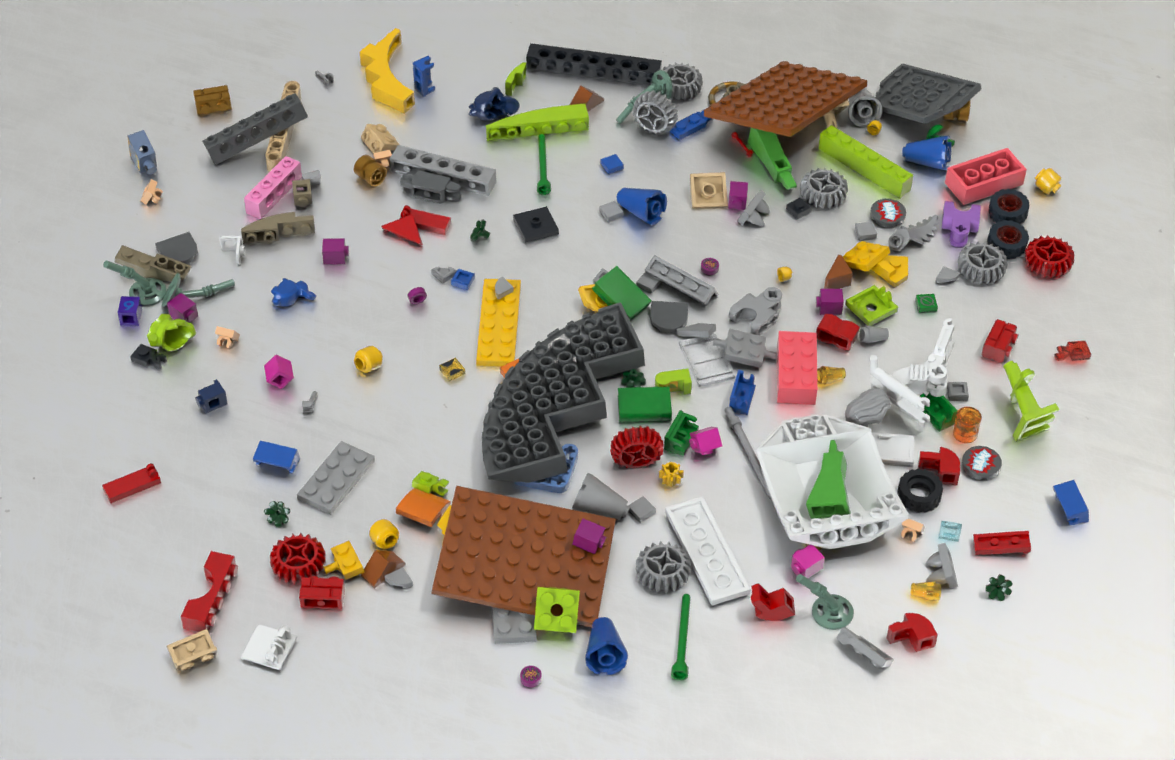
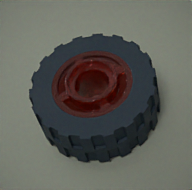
M1002 189L991 196L988 212L990 213V218L996 223L998 221L1011 220L1021 225L1028 217L1030 204L1027 196L1015 189Z
M1011 220L998 221L990 228L987 245L993 244V247H999V250L1004 251L1007 259H1016L1025 253L1029 241L1028 231L1017 222Z

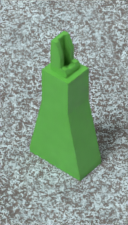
M751 128L748 144L765 165L774 182L782 183L787 190L797 188V184L791 175L792 166L783 152L776 133Z
M835 440L830 441L829 453L823 454L821 471L806 502L811 519L851 514L845 485L847 463L843 451H838Z

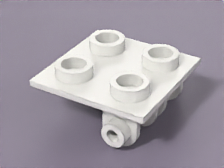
M258 624L241 659L280 670L297 639V635L291 634L290 627L286 625L277 630Z

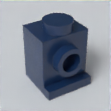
M217 379L214 380V384L198 390V396L195 397L197 405L200 408L203 407L206 413L228 404L226 392Z

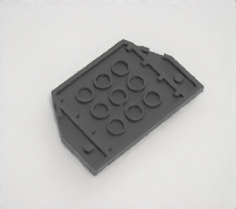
M902 63L880 82V90L876 92L875 96L881 102L884 113L927 124L960 109L982 88L980 83Z

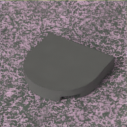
M190 232L155 243L159 254L185 264L191 263L198 253L197 244Z
M651 301L650 321L660 332L676 333L678 328L687 325L688 303Z

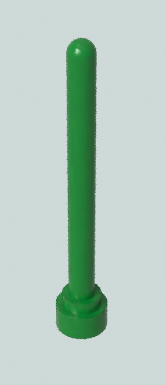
M540 134L538 136L540 181L537 183V192L541 195H547L551 192V183L547 180L545 135Z
M689 594L682 596L677 662L674 663L671 670V676L676 680L687 679L689 668L685 663L691 598Z

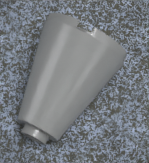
M866 88L849 98L848 115L856 126L867 127L871 121L881 118L883 113L881 102Z
M587 473L572 509L620 520L621 516L626 517L630 506H627L628 501L594 475Z

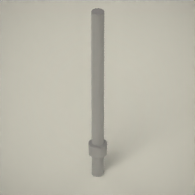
M726 407L724 411L729 419L728 423L731 429L735 430L769 499H771L760 462L741 427L742 423L739 417L735 415L732 407Z

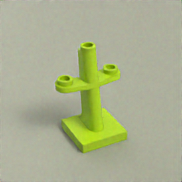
M1007 362L1003 368L1012 387L1010 400L1013 404L1018 403L1022 413V417L1012 435L1017 442L1050 428L1048 423L1054 421L1055 416L1053 413L1058 412L1059 407L1054 403L1040 408L1028 386L1035 377L1034 371L1028 368L1021 372L1017 362Z

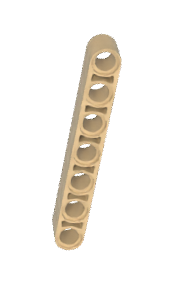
M297 81L287 82L284 86L281 100L288 95L296 93L301 101L300 84ZM294 125L270 137L265 154L268 172L287 155Z

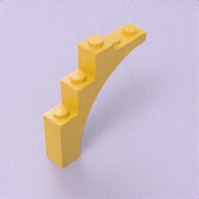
M395 28L376 45L369 43L360 51V62L362 66L366 67V81L372 84V98L405 114L415 105L414 91L399 82L389 68L391 56L402 43L401 30Z

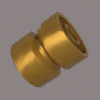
M970 100L960 109L944 115L943 119L954 120L957 118L958 121H968Z
M362 155L354 165V173L371 186L380 185L386 178L387 169L369 155Z

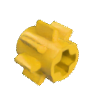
M674 462L662 464V470L659 471V478H662V484L671 487L681 484L684 471L680 470V464L677 465Z

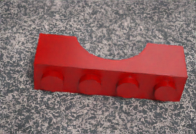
M214 551L210 552L204 565L206 580L213 585L204 596L188 600L181 615L183 629L201 632L205 629L209 631L210 626H214L216 613L218 610H221L224 595L229 592L231 580L238 572L235 556Z

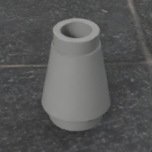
M865 325V327L860 328L859 337L861 342L869 344L887 340L889 331L887 328Z

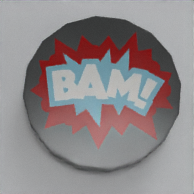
M880 199L873 203L870 216L879 226L893 228L897 224L904 222L906 208L897 200Z
M975 446L965 451L962 457L964 472L970 477L977 480H982V478L990 480L999 474L1002 460L995 450L986 446Z

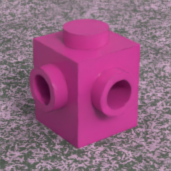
M277 354L264 365L267 383L280 389L285 387L294 378L291 361Z
M708 427L690 433V446L697 453L707 455L713 453V449L722 447L718 427Z
M808 545L793 554L792 571L795 575L801 574L806 578H810L823 569L825 557L814 545Z

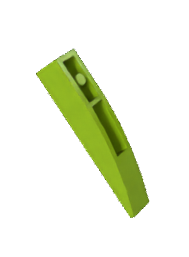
M586 104L548 107L501 119L486 125V140L589 130V116Z

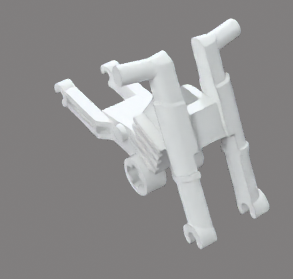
M946 319L943 322V329L935 349L928 356L924 365L911 364V367L899 369L892 375H889L878 367V357L876 355L870 356V374L873 376L871 378V389L879 388L884 390L890 401L899 407L902 412H906L917 420L918 425L922 428L925 427V421L930 423V416L922 412L925 410L924 405L930 406V400L926 397L921 398L917 394H927V392H930L935 397H941L947 393L946 365L954 347V341H952V333L954 331L952 319Z

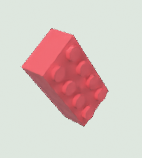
M1008 148L948 167L945 184L959 201L966 205L992 196L995 192L1002 189H1012L1023 185L1027 169Z
M779 331L777 341V403L815 405L818 390L817 333Z

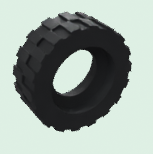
M912 469L909 472H905L903 477L901 476L897 494L905 508L917 513H926L938 507L943 493V483L933 472H929L926 469ZM913 485H923L929 488L930 494L925 497L916 496L911 493L910 488Z

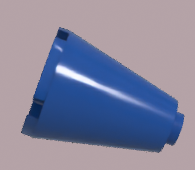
M950 136L907 143L906 147H903L902 156L905 157L906 161L947 171V168L950 167L947 166V162H951L952 152L951 142H948Z
M622 188L617 193V202L645 223L655 225L662 219L660 217L661 213L666 211L667 196L662 193L663 191L655 189Z
M607 617L597 618L592 623L585 656L586 665L595 674L606 672L607 675H612L620 672L627 664L628 652L612 620Z

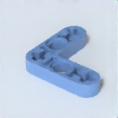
M573 444L562 446L566 457V465L570 468L567 470V473L545 478L544 482L514 483L539 490L564 493L569 488L578 460V448ZM569 452H572V453L570 454V456H569V459H567V455H566V454H568Z

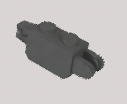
M417 170L415 175L403 174L400 179V185L411 189L412 196L417 199L442 204L445 203L446 199L459 201L462 197L460 193L461 185L451 182L449 177Z

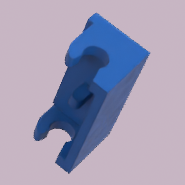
M429 56L413 62L414 89L423 98L435 91V86L428 88L432 84L430 69L434 67V63H430L431 58Z
M742 370L737 372L729 406L732 407L734 413L748 415L756 385H754L755 377L751 374L750 379H745L744 371Z
M261 440L253 457V462H256L257 465H260L261 462L287 468L291 473H294L300 461L297 449Z
M1071 480L1054 485L1053 490L1060 501L1067 520H1070L1068 521L1069 524L1076 525L1089 522V510L1075 481Z

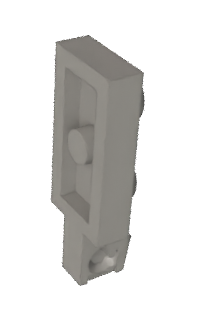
M842 627L836 637L843 645L850 644L853 646V650L861 656L866 655L871 659L870 662L878 668L890 667L894 661L892 657L846 627Z

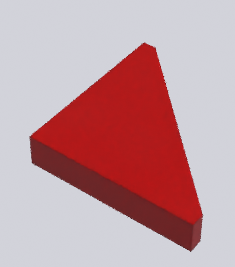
M413 214L382 225L384 231L393 233L407 241L410 240L420 246L423 245Z

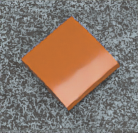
M414 488L398 504L396 514L432 527L438 517L441 518L451 501Z

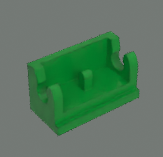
M930 392L927 396L924 393L920 395L921 398L926 397L930 400V406L924 405L925 410L922 412L930 416V422L939 432L955 425L958 410L944 395L935 397Z
M679 410L665 435L664 450L681 456L685 455L690 446V433L699 430L698 425L689 422V420L696 422L697 418Z

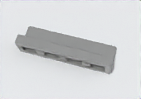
M655 255L645 268L646 273L707 305L712 295L716 297L719 295L715 287Z

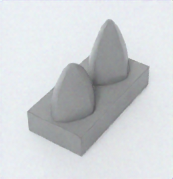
M760 190L737 220L743 225L747 220L752 224L765 226L762 217L758 213H770L767 203L763 200V197L766 195L763 191Z
M946 543L938 544L939 551L930 556L926 564L943 568L933 572L926 579V582L932 584L948 583L950 589L958 587L951 553Z

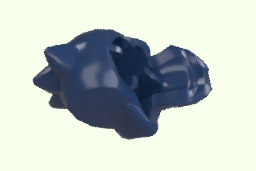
M493 87L491 91L479 94L475 98L474 103L468 106L471 109L469 116L477 117L483 121H491L497 119L500 115L515 114L519 110L520 105L515 98L504 96L498 87Z

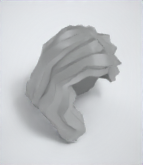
M879 388L869 389L861 393L859 397L847 405L845 411L846 421L868 427L869 424L881 423L887 410L891 408L890 398L884 393V390Z

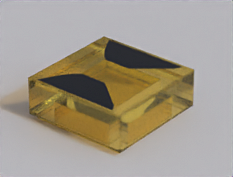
M456 357L439 365V370L448 381L466 374L465 368Z

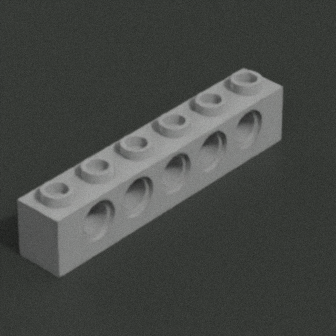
M401 145L396 147L390 157L392 172L415 175L416 171L419 170L449 177L451 182L460 184L461 189L489 196L496 184V169Z

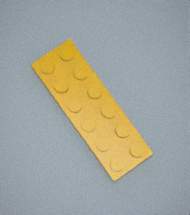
M484 279L476 366L502 367L515 360L521 280L506 279L513 286L514 292L498 299L495 295V284L498 279Z

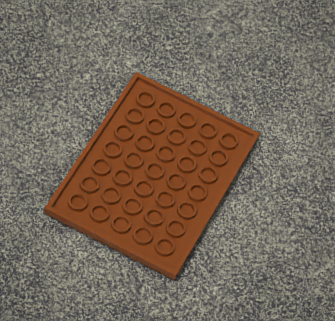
M782 61L765 73L760 74L757 78L752 79L749 83L742 85L736 91L731 92L728 96L711 104L710 107L704 110V117L791 137L866 88L867 80L860 79L858 76L851 77L846 76L844 73L837 74L832 73L830 70L823 71L818 70L816 67L809 68L804 67L802 64L795 65L790 64L788 61Z
M456 486L431 594L535 615L538 587L580 590L577 624L592 627V623L599 616L616 519ZM583 518L605 527L603 535L606 537L605 543L602 548L598 547L595 554L572 545L575 533ZM554 604L550 611L552 615L560 616L563 613V607L560 604Z

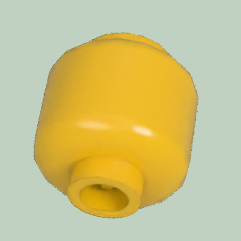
M1043 168L1035 177V185L1045 194H1050L1051 192L1055 194L1062 186L1059 184L1061 176L1051 168Z
M367 346L356 352L354 364L363 373H370L381 367L383 356L376 347Z
M381 519L371 526L369 536L377 547L389 549L398 542L399 531L389 520Z

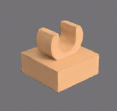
M386 150L373 153V159L389 171L391 151Z
M150 180L144 189L140 202L146 205L149 200L154 203L159 202L163 191L156 188L158 182Z
M217 326L215 334L219 336L217 345L222 346L223 341L227 340L226 347L230 349L233 346V341L238 342L240 334L235 330Z
M907 519L901 524L905 528L902 530L901 536L905 538L908 532H912L913 537L911 540L915 542L917 540V533L922 535L925 527L919 522Z

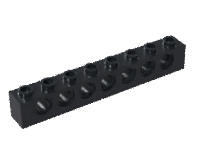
M530 43L526 55V69L651 85L654 73L662 69V60Z

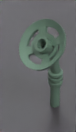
M664 70L656 71L652 77L651 85L628 102V106L616 121L621 124L633 111L635 100L642 93L654 90L656 94L661 92V95L664 96L665 94L666 98L670 99L672 95V82L669 74ZM658 75H661L663 79H658Z
M107 260L104 262V268L137 281L131 286L129 296L136 297L134 290L138 289L140 294L138 297H140L142 306L155 305L164 299L167 290L162 281L155 278H144L135 272V269L125 265L120 266ZM156 283L161 286V291L157 290Z
M177 273L167 289L161 306L165 307L167 302L180 293L188 298H207L208 295L212 296V294L215 295L218 291L235 286V282L231 279L216 285H207L206 288L202 287L200 290L182 291L183 289L179 288L180 273Z
M801 574L797 575L796 581L819 597L813 604L812 615L820 626L831 630H838L851 623L854 610L846 598L830 594L827 591V587L819 582H813ZM843 604H846L848 607V615L844 613ZM818 605L823 606L824 614L822 616L818 613ZM828 619H829V620H839V619H841L842 621H840V622H829Z

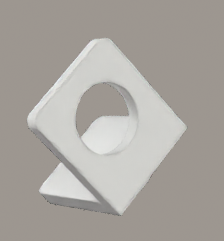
M220 236L222 251H236L237 265L241 266L242 256H245V245H242L241 236ZM230 240L233 241L235 245L227 246L225 242Z

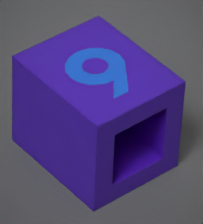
M121 296L118 308L120 326H139L142 314L140 297Z

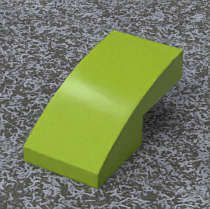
M525 62L514 68L505 81V95L512 96L516 85L523 86L527 76Z

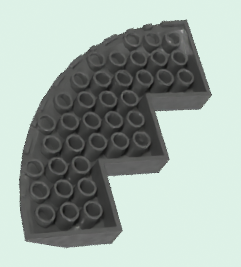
M621 302L600 308L595 314H585L582 316V319L576 322L572 320L561 330L555 329L547 335V339L535 343L536 346L531 351L527 350L519 358V362L515 367L512 366L507 371L503 382L496 387L493 400L488 404L489 409L483 421L482 452L488 479L530 483L567 473L566 457L556 432L607 418L605 399L596 379L645 366L644 349Z

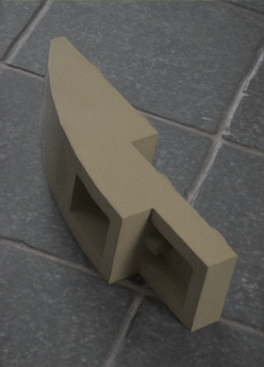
M288 212L262 218L241 228L243 244L279 241V236L315 233L314 216L296 217L295 212Z
M124 245L121 246L114 261L120 265L135 269V272L144 278H155L166 282H172L177 273H180V281H184L192 267L158 253L153 257Z

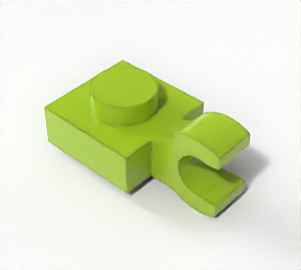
M421 471L412 480L413 488L428 494L434 491L441 496H445L448 492L444 488L449 484V481L446 479L439 480V477L428 472Z

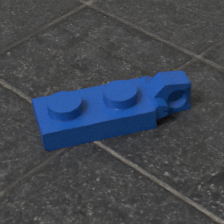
M702 110L701 113H694L676 122V125L670 132L676 138L682 140L705 128L706 124L713 118L704 117V110Z

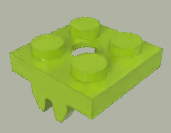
M873 285L846 299L845 305L868 326H872L898 312V306L892 301L891 292H886L885 286L878 289ZM875 305L877 309L875 311H869L866 309V306Z
M538 587L534 629L576 633L580 590ZM560 604L563 607V613L560 616L552 615L550 611L552 605Z

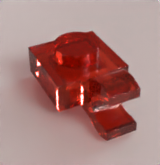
M1086 341L1067 342L1066 346H1058V353L1054 354L1057 361L1065 360L1067 357H1070L1072 361L1088 360L1091 357Z

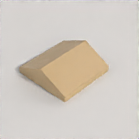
M725 172L690 174L692 208L728 207Z

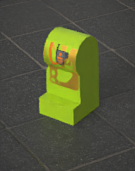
M689 369L658 373L655 376V387H670V392L683 391L684 395L691 394L692 381Z

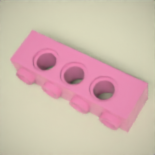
M285 156L244 197L246 213L255 218L262 219L293 187L292 181L302 178L300 162Z

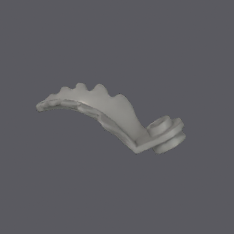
M930 216L928 220L923 219V223L917 222V226L909 225V228L904 226L897 228L889 238V247L893 251H901L910 240L920 244H925L923 240L931 241L927 235L932 237L935 235L932 231L937 230L935 225L939 224L937 221L938 216Z

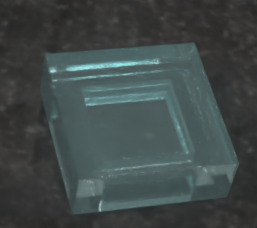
M941 521L938 539L959 542L962 524Z

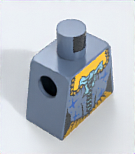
M142 130L127 135L130 157L139 172H147L150 175L154 174L157 171L156 155L145 131Z

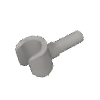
M315 71V74L323 79L325 86L329 85V81H334L333 74H322L319 71Z
M313 391L309 401H302L303 413L314 412L316 391Z

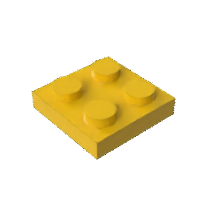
M861 241L850 251L846 252L843 258L849 268L868 272L890 254V249L888 246Z

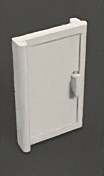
M872 432L883 464L913 467L914 436Z

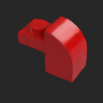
M940 447L939 453L920 451L918 469L937 471V476L943 484L958 485L960 460L953 451L944 447Z
M759 583L751 586L752 595L750 598L755 606L758 618L762 620H783L795 615L794 598L784 588L768 593Z
M905 613L903 622H895L889 625L886 638L889 644L909 639L915 652L935 647L938 634L930 620L923 615Z

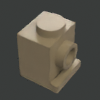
M310 179L292 181L295 206L306 207L309 204H313ZM307 187V190H297V188Z

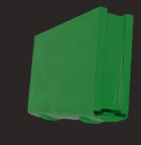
M615 266L595 282V286L592 287V290L608 306L621 302L630 321L646 309L652 301L618 266Z
M670 387L618 388L619 422L672 421Z

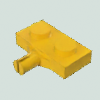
M349 540L330 548L334 556V563L324 566L326 575L338 570L343 574L345 580H348L365 572Z

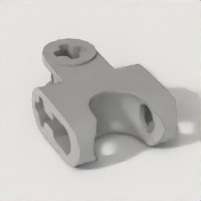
M770 287L757 297L749 293L730 308L729 318L734 322H739L742 319L753 320L750 333L760 336L777 322L779 318V313L777 312L781 309L780 300L782 299V292L778 288Z

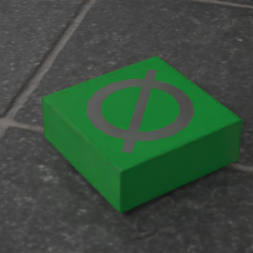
M935 294L916 295L915 300L919 313L937 311L938 305Z

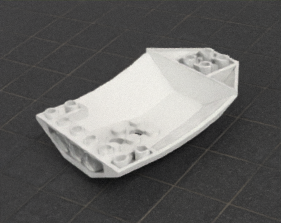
M813 414L808 417L792 418L783 421L757 448L761 470L771 499L784 529L792 541L827 549L870 542L909 519V514L896 493L884 467L871 428L824 414ZM835 440L838 451H843L847 463L845 485L851 514L811 519L806 502L821 471L823 454L829 453L830 441Z

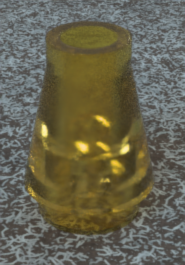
M821 366L817 369V381L823 385L845 379L846 371L843 367Z
M931 581L911 584V595L934 602L941 599V583Z

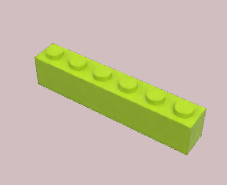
M832 125L820 133L818 149L900 199L911 190L912 173Z

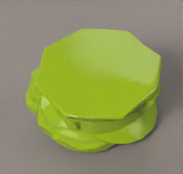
M161 314L151 324L147 338L150 346L162 347L167 351L173 352L182 348L188 339L193 338L196 335L193 324L185 320H172L170 314Z

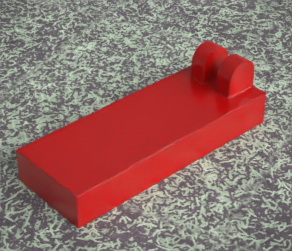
M408 205L404 206L400 214V219L413 214L418 229L444 235L451 224V217L411 209Z
M150 463L146 468L105 483L102 487L111 504L161 484V480L154 464Z
M1029 531L973 534L975 555L1019 552L1027 554L1031 552Z

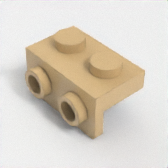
M367 124L361 135V140L372 153L384 150L395 151L396 147L400 145L382 124Z
M207 629L167 645L176 670L182 668V671L194 667V663L200 660L207 662L213 659L214 654L217 653V648L214 646Z

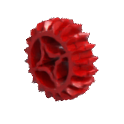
M1048 235L1045 238L1040 236L1038 239L1034 238L1028 244L1025 251V262H1027V267L1031 268V272L1036 271L1037 275L1042 274L1044 278L1046 276L1051 278L1056 276L1059 278L1060 275H1066L1067 272H1070L1074 264L1075 254L1072 246H1068V242H1063L1062 238L1056 239L1055 236L1051 238Z
M641 425L638 428L632 426L631 429L625 428L624 432L618 431V435L613 436L610 452L614 462L619 464V467L625 466L627 469L648 467L649 464H656V460H660V456L663 455L664 444L659 432H656L655 429H650L649 426L642 428Z
M292 533L290 538L284 536V541L278 540L277 545H274L272 552H270V565L273 573L278 575L280 580L284 579L286 583L292 581L294 585L297 581H302V577H318L319 572L323 571V565L326 563L323 545L321 542H318L316 537L311 539L309 534L305 537L302 533L299 536H295Z

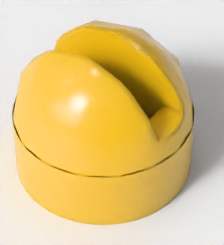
M878 120L871 121L867 126V131L871 135H878L882 129V125Z
M789 267L778 268L777 275L779 280L784 282L791 279L792 270Z

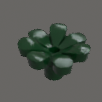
M484 219L476 222V227L470 235V239L473 241H477L479 237L488 239L490 236V232L485 230L486 221Z
M632 369L630 373L627 371L623 373L621 385H627L626 388L641 387V385L646 384V379L642 372L637 373V370Z
M271 501L269 503L270 508L264 509V514L270 515L267 521L269 523L275 521L274 525L276 527H280L282 522L286 524L289 521L287 515L291 512L290 508H285L282 501L278 503Z
M999 574L997 579L991 577L989 579L990 584L985 587L986 592H989L988 596L990 599H994L997 596L999 601H1004V594L1010 595L1012 593V590L1009 588L1012 586V582L1005 580V576Z

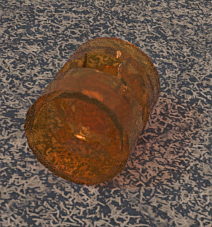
M962 407L957 411L953 436L959 442L972 443L977 439L982 419L981 413L977 409Z

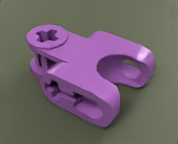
M945 201L941 229L950 230L949 241L951 245L958 248L965 247L968 242L969 232L978 233L981 205L972 204L970 210L960 211L954 207V202Z

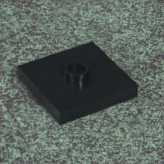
M547 206L513 215V220L525 243L559 235V229Z

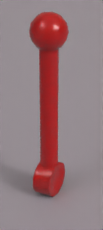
M733 132L732 137L736 138V140L744 148V150L746 151V155L748 157H752L753 151L749 150L746 147V145L738 137L737 132Z

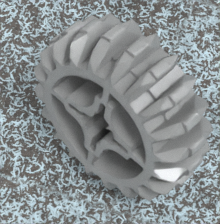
M683 63L669 64L668 67L663 68L671 78L672 100L677 99L679 101V99H683L685 101L687 98L697 97L703 86L702 74L699 72V69H695V66L690 67L689 64L683 65ZM658 75V79L662 80L663 77L661 75Z
M654 90L651 92L647 91L635 100L632 116L636 117L635 122H639V127L642 126L644 131L648 130L650 134L654 132L656 136L658 134L663 135L671 131L676 125L678 119V110L675 109L676 104H672V99H667L666 95H661V92L656 94Z
M818 168L816 171L811 170L810 173H806L805 177L801 180L800 192L801 197L804 198L805 202H809V205L814 204L816 208L820 206L823 209L824 207L830 209L832 206L837 207L838 204H842L843 200L847 197L848 185L847 180L844 179L843 175H839L838 171L833 172L832 169L826 170L824 168V170H820Z
M977 242L976 245L970 243L969 246H965L961 250L957 261L958 270L961 271L962 276H966V280L972 279V283L977 281L979 284L984 282L986 285L989 282L995 283L996 280L1000 281L1004 277L1008 265L1007 256L1004 255V251L999 250V247H993V244L987 245L986 242L983 244Z
M660 541L659 545L652 543L651 547L646 546L644 551H640L639 557L636 560V572L639 580H642L643 586L649 585L650 590L656 588L657 592L664 590L667 593L668 589L675 592L676 587L682 588L683 583H687L688 577L691 575V560H689L688 554L685 553L684 548L678 549L677 544L671 546L670 542L663 544Z

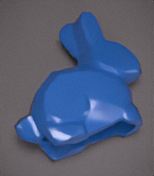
M283 278L282 282L271 290V293L274 295L271 302L274 306L280 307L291 306L300 297L315 300L317 296L313 292L308 291V285L304 281L295 283L286 278Z

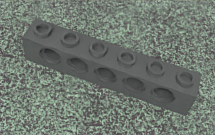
M294 93L207 137L202 142L214 164L217 165L306 119L308 115L297 94Z

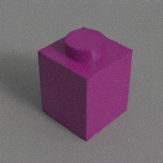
M730 181L728 209H746L748 182Z
M345 238L323 239V264H345L346 257H349V246L345 245Z
M820 289L819 296H816V307H819L820 315H842L844 304L843 290Z
M182 293L167 302L169 314L173 319H182L190 323L198 317L196 303Z
M583 518L575 533L572 545L595 554L598 547L602 548L605 543L606 537L603 536L605 527Z

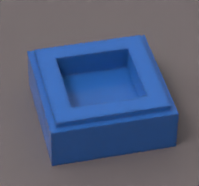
M616 154L600 159V164L608 174L624 169V164Z
M458 269L451 280V285L468 290L475 279V273Z

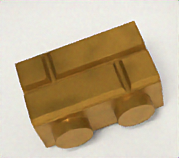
M227 85L193 90L198 115L232 109Z

